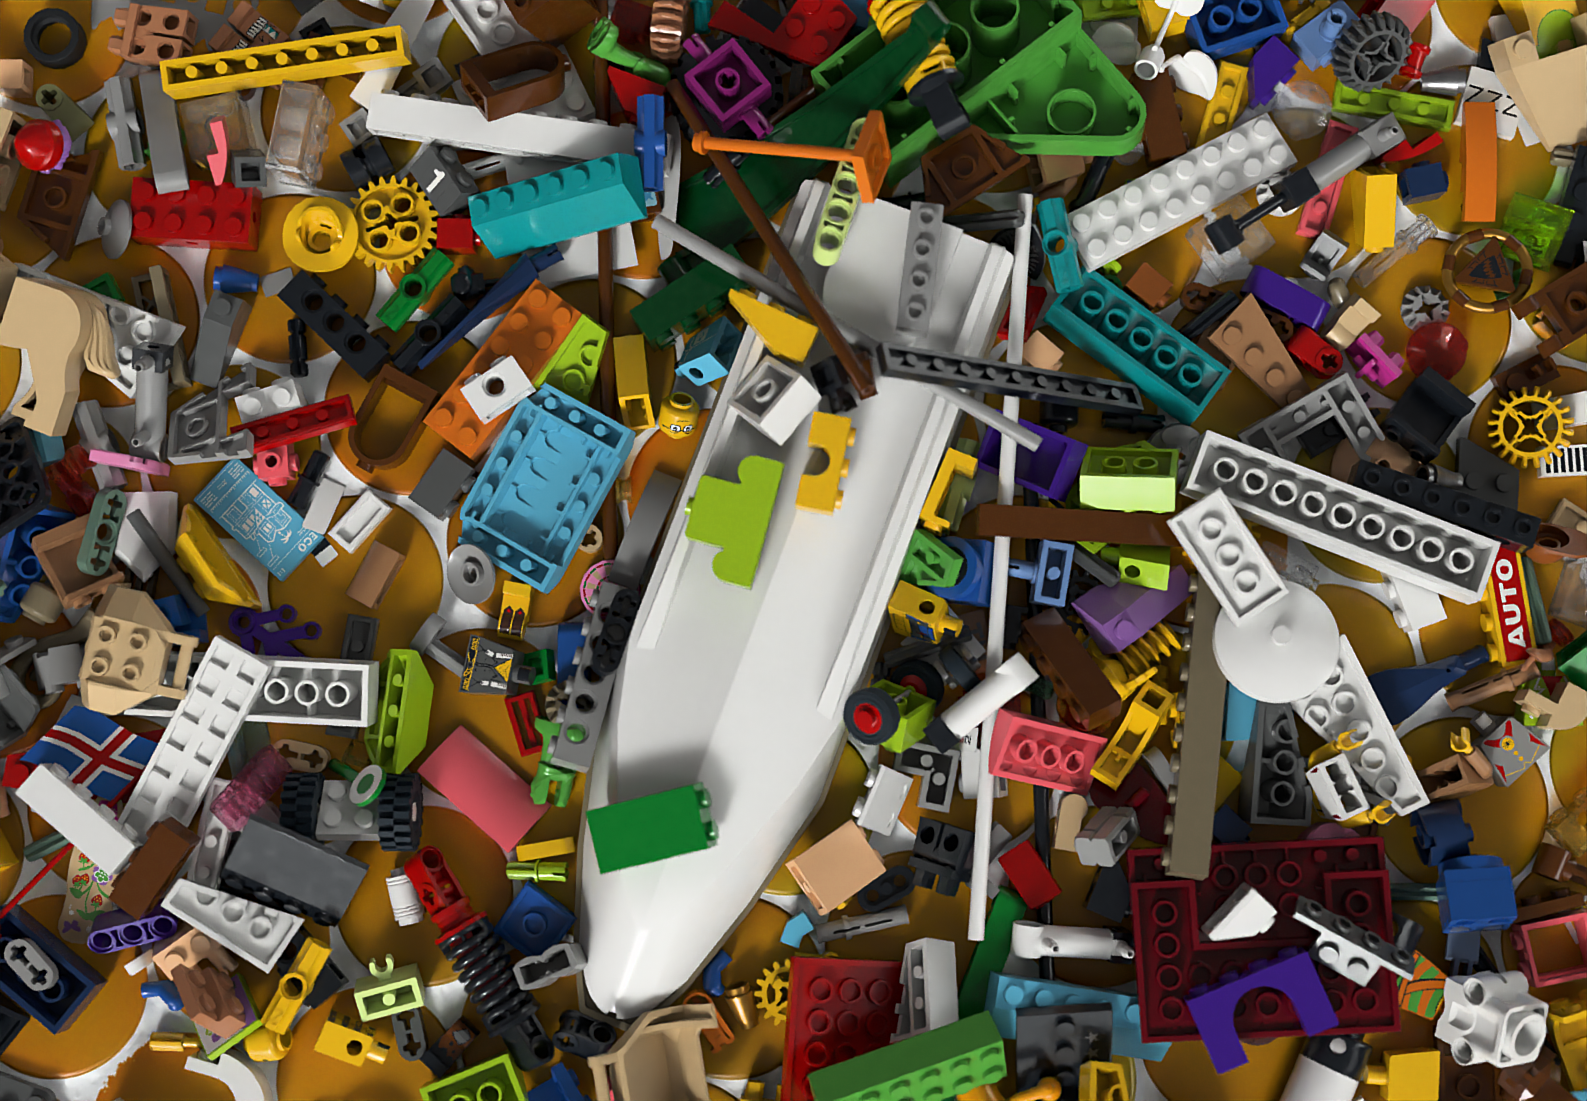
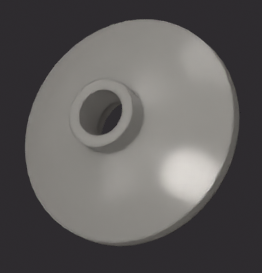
M122 199L116 200L109 208L106 216L102 217L98 223V234L101 235L103 251L109 259H118L124 253L131 236L132 210L130 204Z
M474 544L460 545L450 554L447 562V578L454 594L468 604H479L486 601L494 590L496 579L495 569L489 555L481 547Z

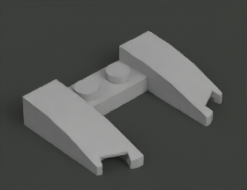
M1345 371L1316 386V389L1266 418H1261L1236 433L1241 443L1287 461L1289 459L1281 445L1331 416H1334L1360 459L1370 461L1371 457L1365 454L1376 437L1381 441H1384L1385 437L1348 373Z

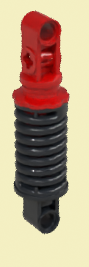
M433 845L423 847L406 859L404 863L405 874L419 894L422 904L430 913L432 923H436L437 927L440 928L441 935L434 941L435 944L446 955L447 961L453 962L458 960L453 964L452 970L455 973L462 972L458 976L460 983L468 982L464 987L465 993L471 994L475 992L470 997L471 1003L477 1004L482 1002L476 1007V1012L480 1015L486 1013L482 1017V1022L489 1032L488 1036L492 1038L500 1035L513 1056L517 1067L524 1072H530L550 1062L555 1055V1047L535 1015L542 1005L540 1002H537L532 992L530 993V990L520 989L513 970L515 964H509L512 960L510 954H503L506 950L503 943L496 944L500 936L497 933H492L494 926L487 916V911L475 913L472 906H470V897L465 895L459 880L452 873L440 849Z

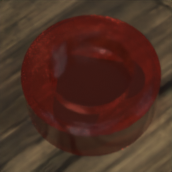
M1551 618L1548 621L1552 640L1558 646L1564 648L1575 640L1571 631L1558 619Z

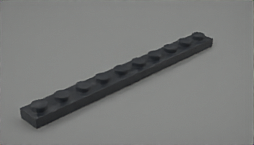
M881 342L875 348L881 376L1132 416H1138L1144 410L1136 384Z

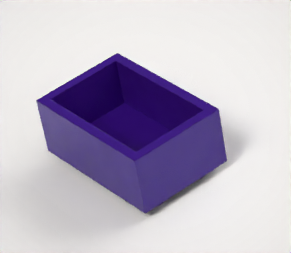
M995 409L997 412L1003 415V411ZM1018 417V424L1043 439L1035 452L1017 442L1014 483L1052 499L1066 502L1088 445ZM988 426L976 456L978 468L999 476L1002 433Z

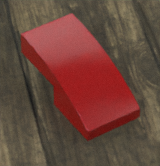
M1438 132L1426 135L1412 146L1405 139L1371 161L1374 165L1397 163L1423 154L1444 141Z

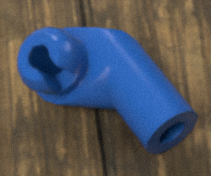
M167 979L141 984L143 998L159 996L171 1011H179L184 1007L174 981Z

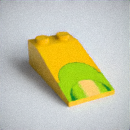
M1498 0L1517 35L1531 30L1539 60L1577 48L1570 19L1579 16L1575 0Z

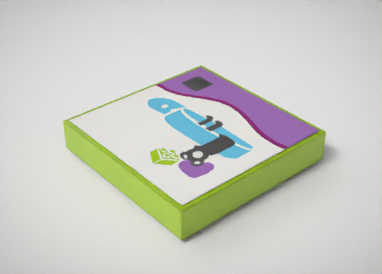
M238 972L230 978L234 985L232 988L235 990V996L244 1007L243 1012L246 1016V1025L225 1039L192 1021L206 1057L212 1061L263 1025L260 1022L261 1014L244 976Z

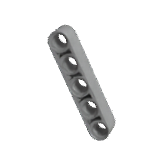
M160 70L141 72L138 75L153 175L158 194L189 190L190 183L177 101L163 92Z

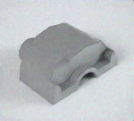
M79 643L49 648L48 652L34 653L32 658L38 691L45 690L46 695L64 692L65 685L76 683L77 688L81 689L80 677L78 675L80 667H82L85 645L79 646Z

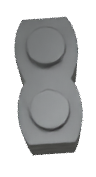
M561 943L548 948L542 955L522 959L514 966L513 970L520 989L530 990L547 987L559 977L574 975L583 970L588 963L580 943Z

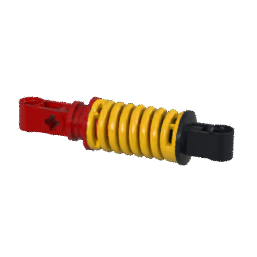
M868 0L867 11L873 20L876 21L877 29L881 33L885 46L906 32L911 23L912 14L917 8L926 3L927 0ZM944 37L904 84L909 103L916 107L927 106L931 115V121L943 141L972 126L971 119L956 93L963 84L965 77L963 72L955 67V60L950 55V49L945 44Z

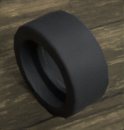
M46 8L36 12L27 21L24 28L25 46L28 52L42 65L52 69H65L75 65L85 52L87 36L83 27L68 12L58 8ZM55 23L67 25L71 31L69 45L57 54L49 55L44 53L39 46L42 32L48 26Z

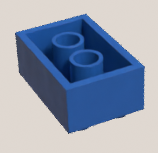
M1205 0L1202 9L1187 20L1184 32L1191 50L1201 51L1212 60H1216L1264 44L1273 35L1279 39L1289 25L1280 0Z

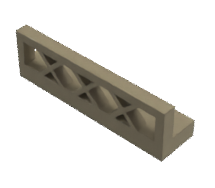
M162 265L149 267V274L131 277L137 308L151 313L154 307H156L159 317L180 324L168 270ZM152 281L154 297L152 300H149L143 296L141 284ZM144 301H146V302L149 303V305L147 306V308L145 307V302H144ZM182 334L174 344L173 367L170 368L173 382L168 383V392L193 386L192 380L189 379L190 370Z

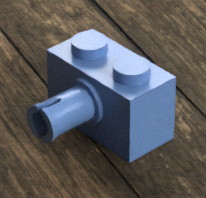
M1338 0L1296 31L1292 37L1290 47L1312 72L1320 66L1325 68L1331 64L1330 60L1333 58L1330 50L1337 47L1335 38L1343 36L1342 28L1348 29L1351 26V19L1357 21L1360 19L1343 0Z
M1042 540L1038 543L1036 559L1033 562L1009 557V566L1016 567L1017 569L1008 567V576L1027 579L1032 583L1029 603L1049 607L1054 606V608L1065 606L1075 545Z

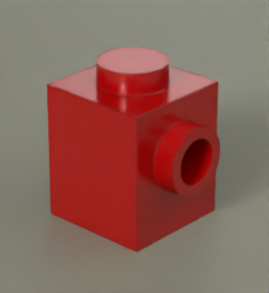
M454 214L452 218H437L436 248L444 255H477L478 246H482L483 241L472 227L469 215Z

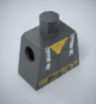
M471 634L459 692L476 695H516L519 683L527 685L534 683L536 668L523 665L524 652L491 639Z

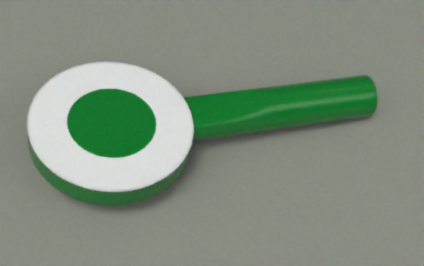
M336 758L330 760L328 764L330 770L352 783L349 798L357 806L362 807L370 804L377 798L385 785L386 772L378 765H370L359 773Z

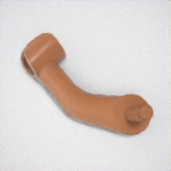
M1552 640L1549 644L1536 645L1537 648L1527 649L1526 652L1530 656L1521 664L1519 669L1526 672L1535 659L1540 663L1552 661L1554 657L1552 650L1555 648L1556 643Z

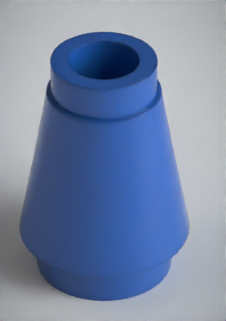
M223 264V267L215 266L213 290L216 289L226 294L258 292L259 274Z

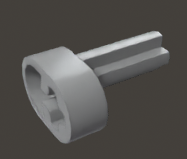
M433 612L415 635L409 648L418 651L421 656L426 653L461 678L465 658L436 638L447 621Z

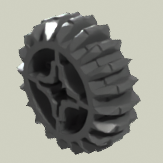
M1373 10L1370 16L1362 13L1359 21L1351 19V26L1348 29L1342 28L1343 36L1335 38L1337 47L1330 50L1333 56L1330 60L1334 68L1333 72L1340 82L1357 92L1363 90L1369 93L1373 87L1380 90L1384 82L1391 84V77L1395 74L1401 75L1399 69L1401 66L1408 65L1405 57L1412 54L1409 46H1411L1413 41L1409 36L1410 31L1408 27L1403 24L1399 17H1395L1386 11L1380 13Z

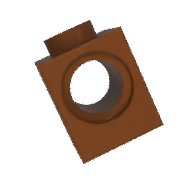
M1144 262L1126 283L1123 291L1149 311H1152L1155 306L1160 310L1171 297L1167 291L1173 284Z

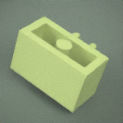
M390 953L386 954L387 966L378 967L375 958L370 959L369 969L372 975L356 979L354 990L362 1022L424 1006L425 988L417 963L393 969L394 958Z

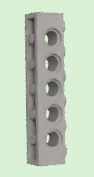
M603 581L600 589H594L592 592L589 606L593 607L594 610L591 619L586 617L580 635L586 636L583 647L577 646L572 664L577 665L575 676H568L564 693L569 695L566 706L560 705L555 723L561 724L557 736L552 734L547 753L552 754L551 764L586 773L590 768L616 671L609 676L599 675V681L597 682L588 681L584 676V671L592 669L590 665V659L594 651L592 642L598 640L604 624L600 614L609 611L612 600L618 591L629 588ZM625 597L623 601L618 600L622 604L618 617L624 619L629 607L634 608L630 604V598ZM613 624L607 628V634L613 640H621L624 637V630L620 625ZM607 646L608 650L603 657H597L601 661L600 666L606 668L608 664L613 665V662L609 661L613 650L612 647ZM580 698L588 700L591 704V710L587 712L580 711L576 707L575 701ZM570 728L579 729L582 732L583 739L578 742L570 740L567 736V730Z

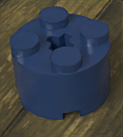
M1458 798L1431 802L1409 813L1410 827L1416 826L1417 836L1413 837V842L1417 854L1424 865H1428V867L1437 866L1443 861L1471 854L1468 842L1474 841L1473 830L1469 823H1464L1462 806Z

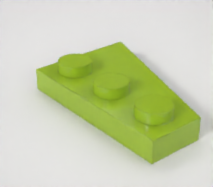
M586 313L582 314L533 385L535 390H541L540 386L547 383L588 406L610 331Z

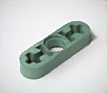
M103 488L95 496L77 557V566L85 574L100 576L109 568L127 506V498L120 490ZM109 499L114 500L112 506L108 505ZM103 514L110 516V518H103ZM105 524L107 534L103 539L99 540L97 530L100 525ZM94 545H100L101 549L94 548ZM92 558L97 559L95 565L90 563Z

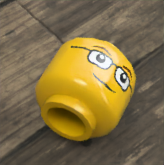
M675 392L665 397L661 402L658 425L671 438L681 439L693 434L697 428L700 407L691 395L684 392Z

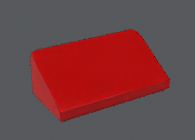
M1029 839L998 858L999 863L1030 910L1042 908L1063 892Z

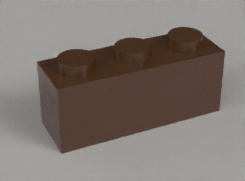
M1168 67L1165 68L1163 73L1158 72L1157 76L1152 80L1141 79L1136 73H1132L1129 83L1137 90L1146 104L1147 117L1141 145L1147 168L1166 164L1186 154L1190 144L1187 133L1182 132L1180 122L1183 121L1181 105L1175 102L1176 82L1174 76H1169Z
M173 817L161 822L156 821L146 833L149 839L143 847L139 846L132 853L128 860L131 865L127 871H122L111 884L114 889L108 899L137 920L151 913L202 839Z

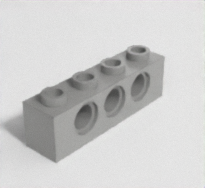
M912 201L895 335L927 338L944 205Z

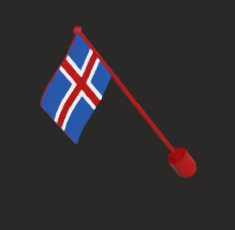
M75 705L20 760L36 765L47 763L61 765L70 774L67 777L75 785L79 783L85 786L92 794L110 800L106 806L112 809L140 780L158 743L135 735L101 713ZM71 842L0 911V920L74 847Z

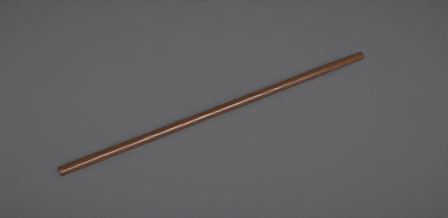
M593 0L601 12V15L594 19V27L602 17L609 19L608 0ZM594 55L595 119L606 121L608 126H611L610 80L607 73L609 60ZM612 228L597 232L599 324L610 331L600 363V409L603 415L616 421L613 343ZM617 478L602 503L603 560H615L618 553Z

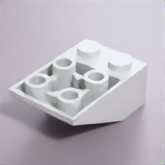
M878 764L877 769L870 768L864 782L868 790L864 798L858 796L852 810V814L856 816L854 820L856 824L890 836L914 779Z

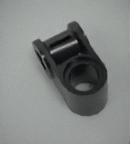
M567 1009L560 1014V1026L552 1036V1043L557 1049L569 1052L588 1061V1057L607 1053L611 1049L616 1039V1031L607 1022L596 1020L577 1010ZM574 1019L575 1023L574 1025H571V1022ZM565 1036L568 1037L566 1042H564Z

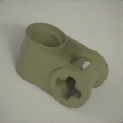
M44 84L37 90L35 96L37 104L52 120L59 119L62 125L67 128L72 143L95 124L90 116L56 85ZM54 97L57 101L55 104L51 102Z

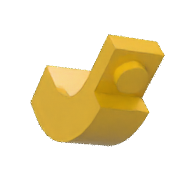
M1148 679L1132 701L1124 721L1089 774L1116 791L1150 743L1169 710L1175 695Z

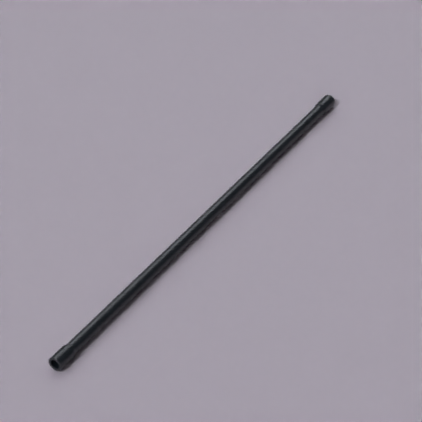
M1023 487L1024 506L1039 507V493ZM1025 538L1026 561L1033 562L1036 559L1040 539ZM1026 579L1027 607L1029 608L1028 620L1043 612L1042 605L1029 603L1032 583ZM1030 652L1029 665L1039 675L1030 684L1031 715L1046 719L1045 676L1039 671L1036 659ZM1033 784L1035 850L1051 872L1049 788ZM1052 900L1042 908L1037 909L1038 923L1053 925ZM1041 956L1039 958L1040 979L1055 981L1053 956Z

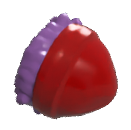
M46 119L31 120L19 129L14 138L15 152L19 162L26 168L40 171L43 174H50L54 169L61 170L63 163L66 162V158L69 157L72 145L69 132L59 119L53 121Z

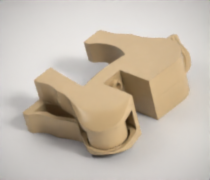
M0 253V345L27 349L34 381L25 396L13 406L11 414L25 419L23 425L50 437L66 436L80 393L79 380L86 366L89 371L110 379H116L121 374L106 308L100 299L90 292L49 279L17 277L19 268Z

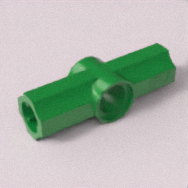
M433 247L414 271L401 279L399 288L375 316L397 333L415 311L430 300L433 290L455 264L441 251ZM413 285H422V290L417 296H409V289Z

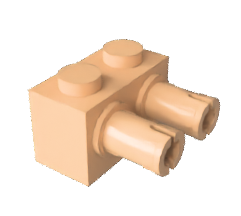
M186 921L177 927L176 933L173 936L155 942L152 959L171 981L173 977L170 970L180 963L191 970L197 969L201 972L202 969L198 966L197 962L203 958H208L220 973L225 972L227 975H229L227 970L233 972L238 966V962L233 959L222 944Z

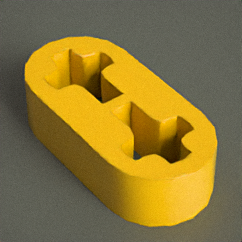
M573 836L516 846L518 862L576 852Z

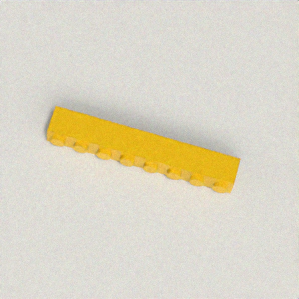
M400 25L164 60L159 61L163 92L178 100L412 65L408 34Z

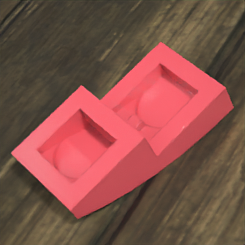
M225 115L214 117L210 122L217 149L209 150L207 159L216 186L223 183L229 163L230 144Z

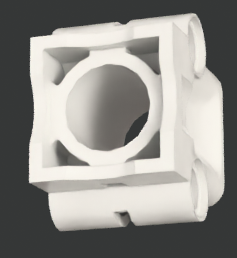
M1514 970L1496 974L1491 971H1483L1470 976L1446 977L1443 992L1445 1007L1442 1016L1437 1022L1435 1036L1451 1045L1453 1058L1463 1066L1488 1061L1498 1068L1532 1062L1537 1058L1546 1035L1545 1022L1548 1005L1528 994V981L1520 971Z

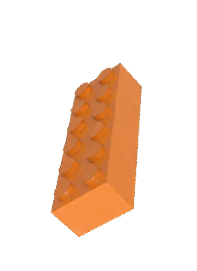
M535 279L422 422L477 463L507 425L518 403L487 424H484L460 390L466 386L464 382L476 373L482 375L490 370V364L502 356L508 358L512 355L531 384L534 385L582 316V313ZM494 381L490 385L489 392L491 394H499L504 388V382Z

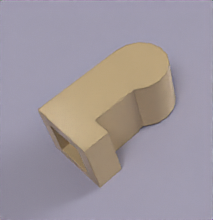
M1354 292L1331 317V320L1322 329L1319 336L1333 348L1342 352L1350 346L1370 322L1373 324L1381 314Z
M1070 793L1064 795L1059 800L1051 844L1052 848L1077 852L1074 847V840L1076 835L1080 833L1081 821L1088 811V804L1082 796Z

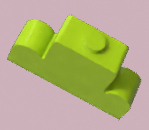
M760 456L746 457L738 466V477L741 484L703 475L699 479L695 497L689 496L684 515L689 516L685 535L690 541L723 549L715 555L712 561L713 572L720 581L752 590L785 463Z

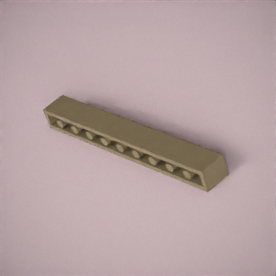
M1197 569L1194 574H1190L1188 580V592H1192V601L1187 603L1185 610V621L1189 622V631L1183 635L1182 651H1186V661L1181 663L1179 670V681L1184 682L1183 692L1178 693L1176 700V711H1181L1180 722L1175 723L1173 730V741L1177 742V752L1172 753L1170 760V772L1175 773L1174 783L1169 784L1167 791V803H1171V813L1166 815L1164 821V834H1168L1167 847L1163 846L1160 863L1162 866H1165L1164 875L1204 880L1209 875L1227 678L1218 666L1212 644L1213 626L1222 605Z

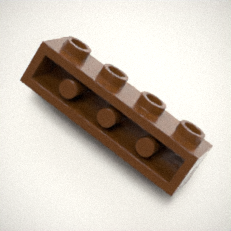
M1054 606L1022 622L1020 643L1027 653L1031 652L1033 654L1039 671L1042 675H1048L1051 679L1057 696L1067 701L1070 706V712L1076 722H1082L1085 728L1090 731L1120 715L1121 696Z

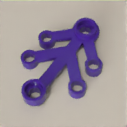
M282 605L279 609L256 613L248 607H240L231 613L228 620L231 632L240 637L242 648L254 655L256 654L253 636L263 642L265 655L279 656V653L282 656L306 657L286 642L304 638L316 640L322 635L320 624L312 621L300 627L269 632L260 626L276 621L284 623L294 622L297 618V610L291 605ZM289 608L292 611V616L285 620L282 613L285 609ZM243 617H248L250 621L246 628H243L240 624ZM311 625L317 628V633L314 636H309L307 633V629Z

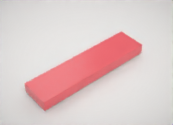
M1330 120L1327 123L1317 159L1345 142L1348 137L1358 132L1359 128ZM1345 176L1321 190L1320 194L1304 203L1295 234L1316 240L1324 228L1330 229Z

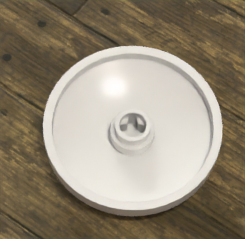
M1283 580L1290 593L1244 623L1235 626L1222 607L1213 626V651L1222 673L1232 685L1244 694L1269 703L1293 702L1315 692L1327 681L1334 671L1340 651L1339 630L1330 609L1311 590L1287 580Z

